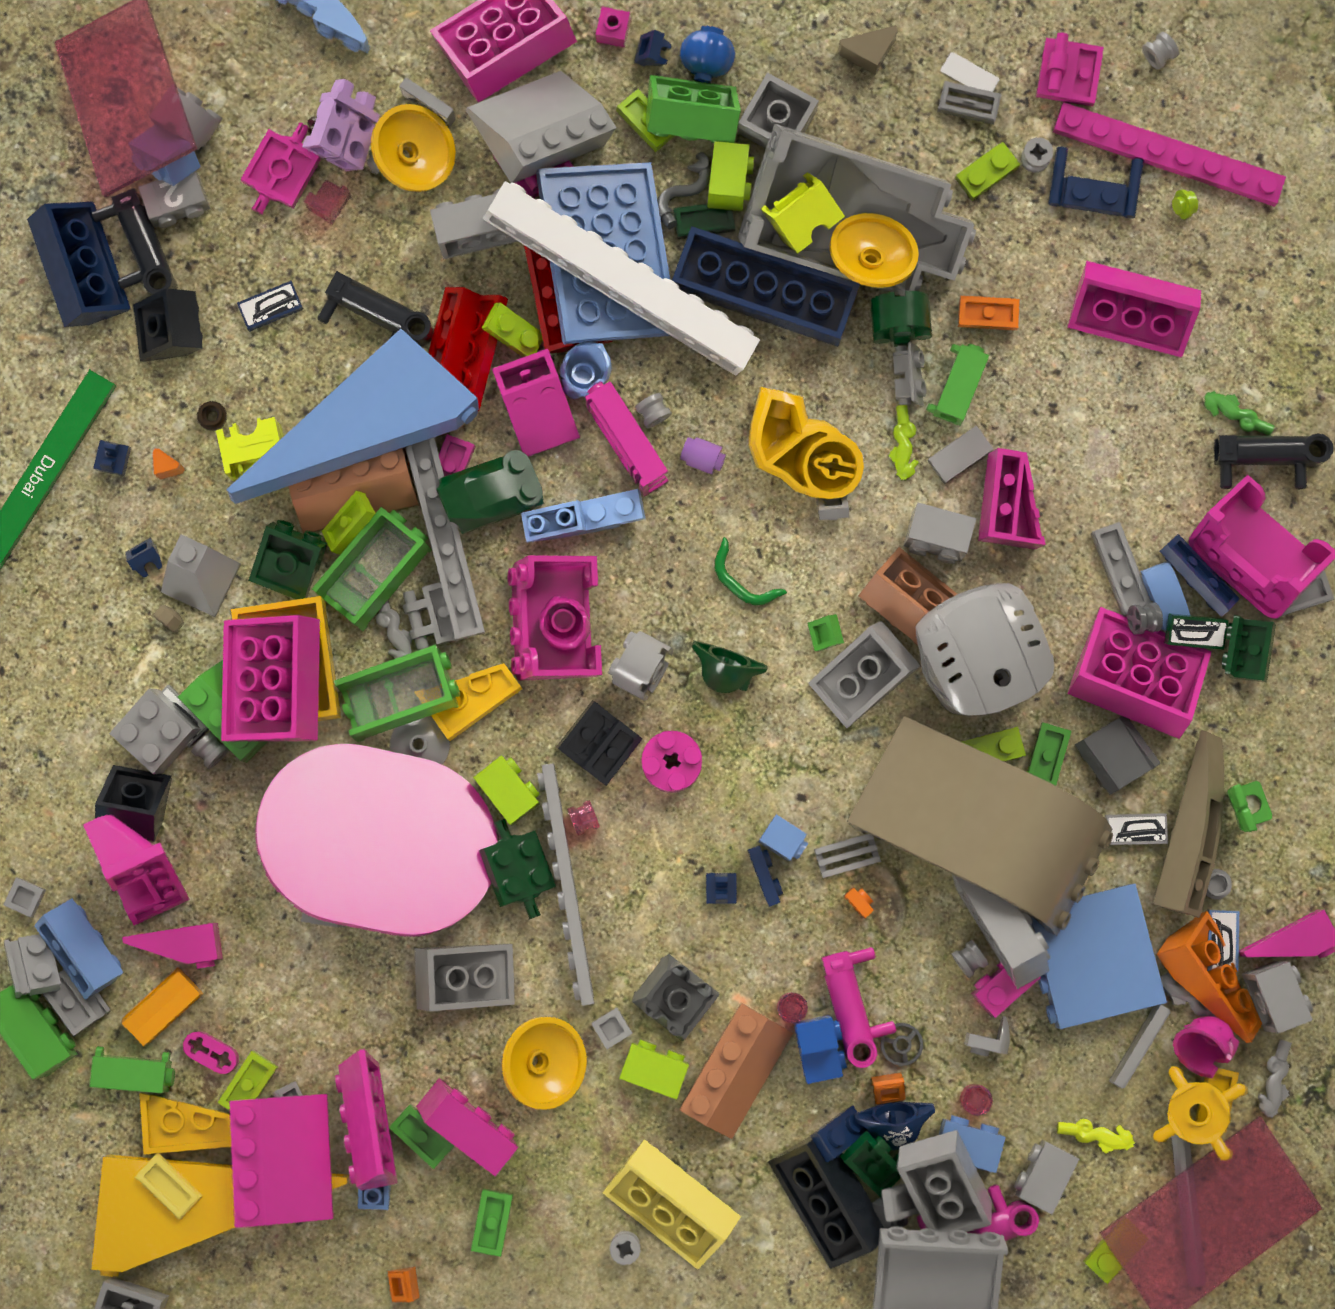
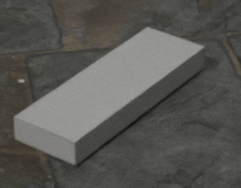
M1117 522L1092 531V539L1121 614L1123 616L1127 615L1131 605L1144 607L1147 603H1151L1121 523Z
M1161 1004L1152 1008L1109 1079V1082L1122 1089L1126 1087L1171 1013L1168 1008Z

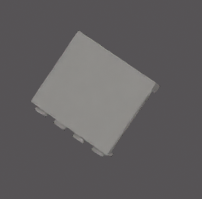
M901 1227L880 1228L873 1309H998L1003 1257L1008 1255L1004 1235H998L994 1232L971 1234L962 1230L937 1232L929 1228L921 1229L920 1231L905 1230Z

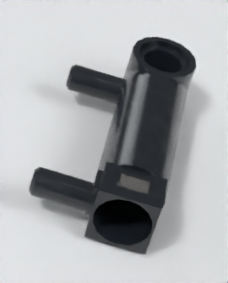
M135 188L111 197L113 201L111 205L91 213L95 223L113 216L118 217L136 261L138 271L118 278L117 281L121 289L143 282V286L150 295L165 288H178L177 281L172 275L153 224L149 220L146 208ZM166 278L167 281L163 288L154 289L156 280Z
M336 271L325 291L327 301L317 317L318 321L328 324L337 306H343L392 332L390 338L402 329L421 347L430 343L434 331L428 316L422 312H415ZM419 323L425 325V330L420 335L410 333L413 325Z
M1320 433L1312 434L1311 436L1219 435L1214 440V465L1220 466V487L1222 489L1232 488V466L1294 465L1295 488L1302 490L1307 488V467H1318L1330 459L1334 447L1330 438ZM1311 444L1319 447L1321 451L1320 457H1314L1310 453L1309 446Z

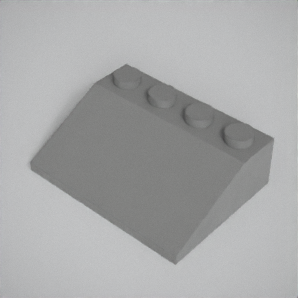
M562 71L479 102L466 109V112L510 183H516L535 175L540 168H552L603 147L616 130L615 124L603 105Z

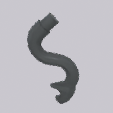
M704 152L696 154L698 161L687 167L688 170L699 174L698 180L691 185L669 187L657 199L660 220L669 230L677 225L673 212L669 208L670 200L675 197L697 195L710 182L711 163Z

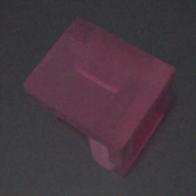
M326 180L316 195L309 192L304 203L309 211L333 225L350 199L351 194L347 187L342 185L340 188Z

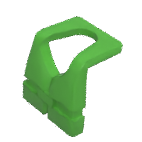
M1259 781L1243 786L1238 784L1228 789L1226 794L1235 811L1240 830L1244 832L1256 831V824L1272 819V812ZM1254 795L1259 798L1261 806L1257 812L1251 813L1245 796Z

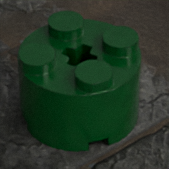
M905 291V296L895 297V292H889L871 299L873 343L894 342V347L908 346L911 340H927L933 337L930 301L927 293Z

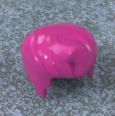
M554 596L548 601L540 614V629L546 641L553 648L570 650L580 647L590 633L591 623L587 612L574 599Z

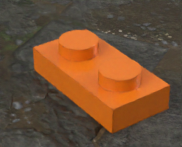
M961 295L959 298L958 327L1017 331L1020 299Z

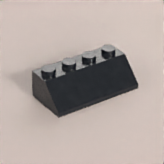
M808 1137L774 1157L768 1163L829 1268L832 1269L872 1252L879 1246L880 1228H885L874 1211L872 1202L854 1171L840 1157L843 1153L833 1160L826 1162L811 1137Z

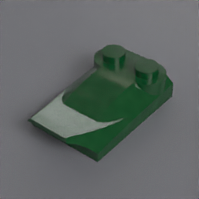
M521 450L510 451L505 456L439 479L440 485L436 489L449 521L458 525L462 534L509 519L523 512L535 510L544 504L542 486L530 459Z

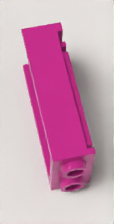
M611 381L606 384L600 382L592 386L587 391L588 395L585 396L587 410L591 413V416L629 475L633 476L634 483H639L643 497L669 482L665 476L668 473L667 468Z

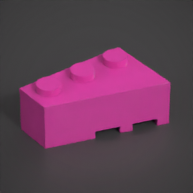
M997 448L988 453L978 541L1033 550L1046 545L1044 536L1041 534L1038 519L1040 514L1035 504L1034 484L1027 452Z
M439 1078L416 1106L425 1124L492 1175L496 1176L519 1148L513 1139L515 1134L503 1124L498 1127L491 1121L492 1116L480 1106L475 1108L468 1102L469 1099L456 1088L452 1089Z

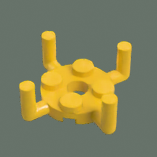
M1171 1067L1168 1074L1177 1090L1173 1093L1168 1106L1169 1124L1156 1130L1153 1133V1139L1158 1143L1166 1142L1168 1138L1176 1134L1181 1139L1192 1144L1210 1143L1219 1159L1223 1161L1230 1160L1233 1152L1227 1148L1221 1137L1231 1122L1229 1103L1241 1096H1245L1248 1093L1247 1086L1236 1084L1222 1092L1217 1087L1208 1083H1188L1182 1068ZM1196 1104H1202L1208 1110L1206 1120L1200 1123L1194 1121L1190 1115L1191 1108Z

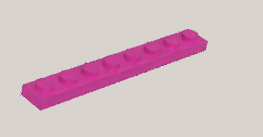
M1065 102L1061 106L1053 129V133L1130 159H1142L1145 164L1273 207L1278 203L1286 176Z

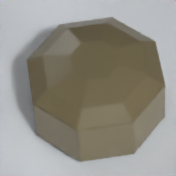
M160 605L153 614L154 618L173 633H177L184 624L180 614L166 605Z

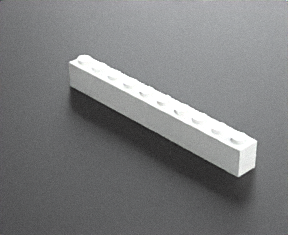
M506 181L503 183L483 216V220L736 376L744 370L760 339L754 336L752 330L742 325L737 326L729 321V317L725 313L705 306L703 300L698 296L688 295L681 291L674 281L660 278L653 273V269L648 265L636 263L628 258V254L618 247L612 248L604 243L602 237L597 233L583 230L577 226V222L567 215L561 216L551 210L552 207L544 200H535L527 195L525 189L520 185Z

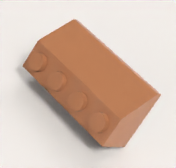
M404 447L288 486L303 534L305 531L317 532L323 530L356 490L366 494L375 513L380 507L390 513L392 510L399 511L419 505Z
M898 547L858 596L870 608L875 609L892 626L902 631L918 646L916 624L935 606L957 595V593ZM944 642L937 647L938 651L946 648L947 643ZM949 658L942 665L947 667L954 662V658Z
M740 1002L682 1102L680 1111L732 1139L793 1033Z

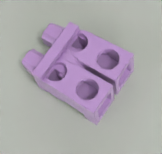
M346 79L335 80L331 92L322 93L314 128L311 135L305 137L302 147L321 158H326L327 161L345 171L362 170L370 147L374 123L378 121L380 115L373 111L376 97L362 91L357 92L354 100L351 98L354 88L353 83Z

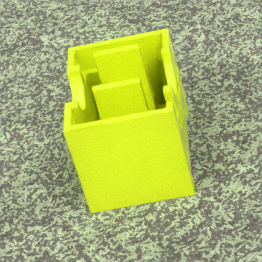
M808 172L803 175L807 182L798 183V187L780 201L776 200L773 203L775 207L772 210H769L766 205L760 208L783 243L796 253H799L813 242L811 234L816 226L823 225L829 230L845 217L823 182Z
M275 417L264 420L257 418V427L250 435L240 434L239 426L236 423L232 424L233 427H229L231 437L226 438L223 429L216 430L224 471L232 481H236L284 437L282 426Z

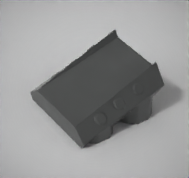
M1120 716L1075 744L1083 760L1088 763L1095 773L1096 781L1100 787L1106 789L1110 795L1161 764L1130 719Z
M668 954L660 958V962L641 987L634 992L632 1002L670 1033L684 1041L718 998L719 992Z

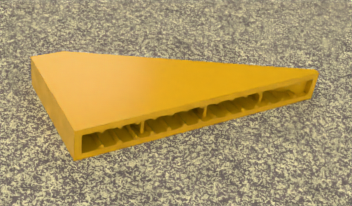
M112 1154L103 1157L91 1270H101L100 1275L119 1276V1272H124L235 1228L232 1165L165 1159L203 1195L181 1219H178L135 1177L152 1158ZM331 1173L332 1190L351 1181L349 1174Z

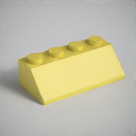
M645 1139L602 1192L696 1269H699L726 1241L741 1217Z

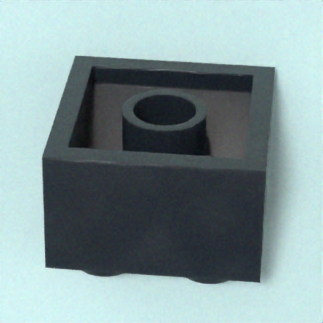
M165 288L133 304L140 362L183 357L203 349V336L200 331L199 305L196 299V291Z
M113 765L95 803V819L105 815H112L146 840L155 842L164 820L172 775L152 774L150 771Z

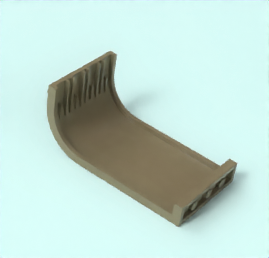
M903 716L847 820L855 830L863 834L868 833L1002 898L1029 914L1047 932L1056 936L1060 930H1064L1071 919L1070 910L1075 902L1078 903L1082 899L1085 892L1084 884L1088 876H1093L1099 865L1098 857L1102 849L1108 848L1113 838V829L1106 818L1074 795Z

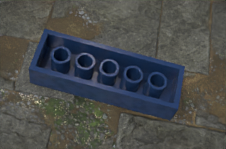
M691 226L672 279L679 286V289L688 295H696L708 303L839 347L860 286L859 283L746 248L742 243Z

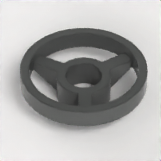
M896 1023L895 1027L906 1026L913 1031L908 1036L899 1035L895 1039L882 1036L880 1041L881 1051L884 1057L895 1065H910L920 1057L923 1050V1039L920 1032L912 1025ZM917 1034L920 1042L919 1051L913 1059L908 1061L907 1052L910 1051L912 1046L911 1039ZM899 1039L907 1041L908 1046L905 1050L897 1048L896 1044ZM884 1041L893 1044L894 1050L902 1054L903 1062H896L888 1057L884 1049Z

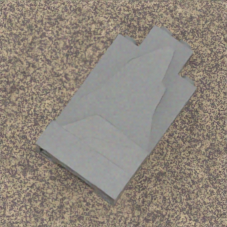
M774 123L737 238L746 248L849 279L836 267L830 255L829 245L834 229L841 221L856 214L874 213L890 217L901 223L913 235L918 246L919 256L915 270L908 279L895 286L878 289L905 296V291H919L923 280V275H920L921 271L955 281L957 274H961L964 269L966 258L963 256L966 247L971 246L974 241L976 229H974L975 224L969 219L942 211L943 207H948L953 193L950 189L951 184L946 180L846 149L842 145ZM808 172L823 182L845 217L829 230L823 225L816 226L811 234L813 242L799 253H796L783 243L760 208L766 205L769 210H772L775 207L773 203L776 200L780 201L798 187V183L807 182L803 175Z

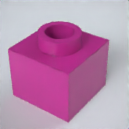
M601 6L596 29V42L625 48L631 21L630 12ZM612 22L617 23V25L611 27L607 23Z

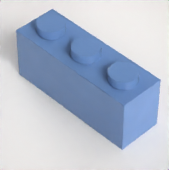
M73 898L42 915L34 925L85 1000L113 984L124 973L118 958L109 952L104 945L102 935L93 929L87 920L86 912L80 905L75 903Z

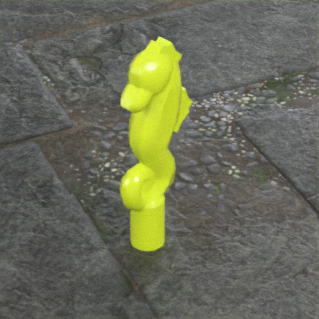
M1087 1119L1078 1120L1076 1124L1058 1122L1057 1134L1075 1136L1081 1143H1090L1097 1140L1099 1141L1097 1145L1105 1154L1114 1149H1126L1127 1151L1134 1147L1133 1144H1135L1131 1132L1124 1130L1121 1125L1116 1127L1117 1135L1108 1128L1097 1127L1093 1129L1091 1121Z

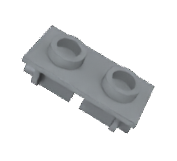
M911 342L908 343V350L907 346H897L893 353L894 374H905V378L895 379L896 401H899V405L909 406L912 400L914 403L924 406L923 397L926 396L927 392L926 383L922 379L921 368L925 364L924 354L918 346Z

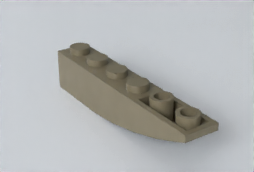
M1201 730L1199 740L1195 745L1193 762L1187 774L1185 791L1179 803V813L1175 827L1171 832V842L1167 856L1163 861V871L1155 891L1153 904L1169 911L1200 918L1216 860L1224 805L1222 738L1207 731Z

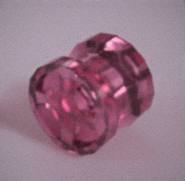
M590 800L585 801L578 808L573 806L567 808L578 836L583 835L587 829L600 828Z
M969 1084L964 1087L960 1094L961 1106L971 1115H984L992 1107V1094L980 1084Z

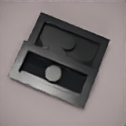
M592 700L556 748L607 786L643 738Z

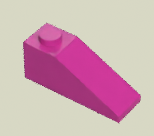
M1315 910L1239 950V956L1299 957L1318 955L1319 959L1335 952V928L1325 910Z
M218 923L122 937L124 944L186 964L196 963L197 969L215 966L214 960L223 959Z

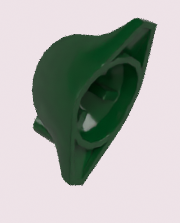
M693 640L692 649L700 658L703 680L710 689L716 692L731 693L738 689L747 691L752 677L764 674L767 671V665L719 646Z

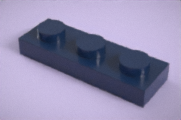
M1179 534L1159 551L1165 557V560L1170 562L1171 566L1185 578L1186 583L1195 589L1206 600L1207 605L1221 617L1239 601L1240 598Z

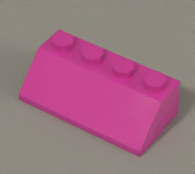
M1086 260L1074 299L1068 328L1182 358L1201 308V290Z

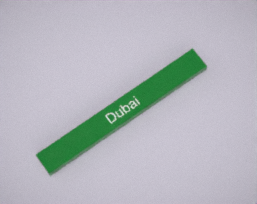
M90 369L0 510V570L116 388L114 383Z

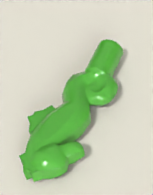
M1215 391L1205 394V408L1211 411L1213 417L1219 414V409L1228 419L1240 420L1239 426L1243 431L1252 432L1256 430L1267 436L1272 434L1275 426L1259 419L1257 413L1253 410L1240 409L1238 407L1240 403L1235 394L1225 396L1217 394Z

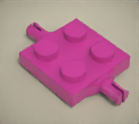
M299 122L292 137L279 135L270 129L267 130L240 179L242 183L255 189L260 194L251 208L256 213L258 212L260 215H263L270 200L281 202L292 209L295 208L321 160L320 156L302 147V142L309 128L307 125Z

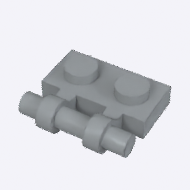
M441 582L422 587L425 599L416 600L414 590L403 593L405 601L403 609L404 613L409 616L412 628L409 632L411 640H415L417 651L429 647L426 637L430 635L435 636L437 645L456 641ZM428 609L431 624L423 626L420 611Z

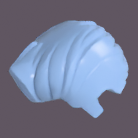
M595 342L579 343L569 350L564 357L560 367V376L564 386L563 391L568 397L572 399L585 397L588 395L587 391L592 386L600 382L603 384L607 383L611 375L612 365L603 344Z

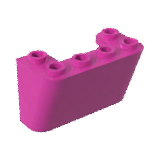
M528 555L516 561L513 567L508 569L507 573L508 585L512 586V598L509 599L508 606L509 614L513 616V627L510 630V643L514 645L515 656L511 660L512 674L516 675L519 681L601 676V645L591 647V630L587 639L580 647L570 650H559L553 648L546 641L540 629L541 611L554 596L567 597L568 599L578 601L584 607L590 619L589 589L598 586L597 556Z

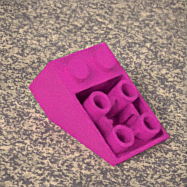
M548 349L492 369L521 450L528 457L580 438Z

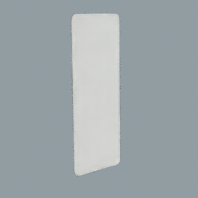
M954 52L950 53L941 68V72L969 87L993 92L999 82L998 77Z

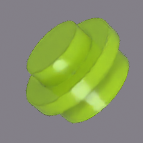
M1178 190L1172 200V207L1180 218L1188 219L1198 211V200L1193 191Z

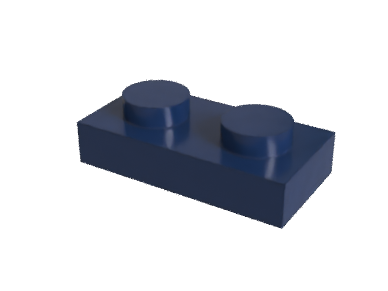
M760 845L748 849V854L768 907L781 903L779 896L784 894L778 878L772 880L768 868L773 867L768 851H761Z
M854 1105L844 1109L810 1135L826 1162L840 1155L867 1131L866 1127L856 1122L854 1113H857Z

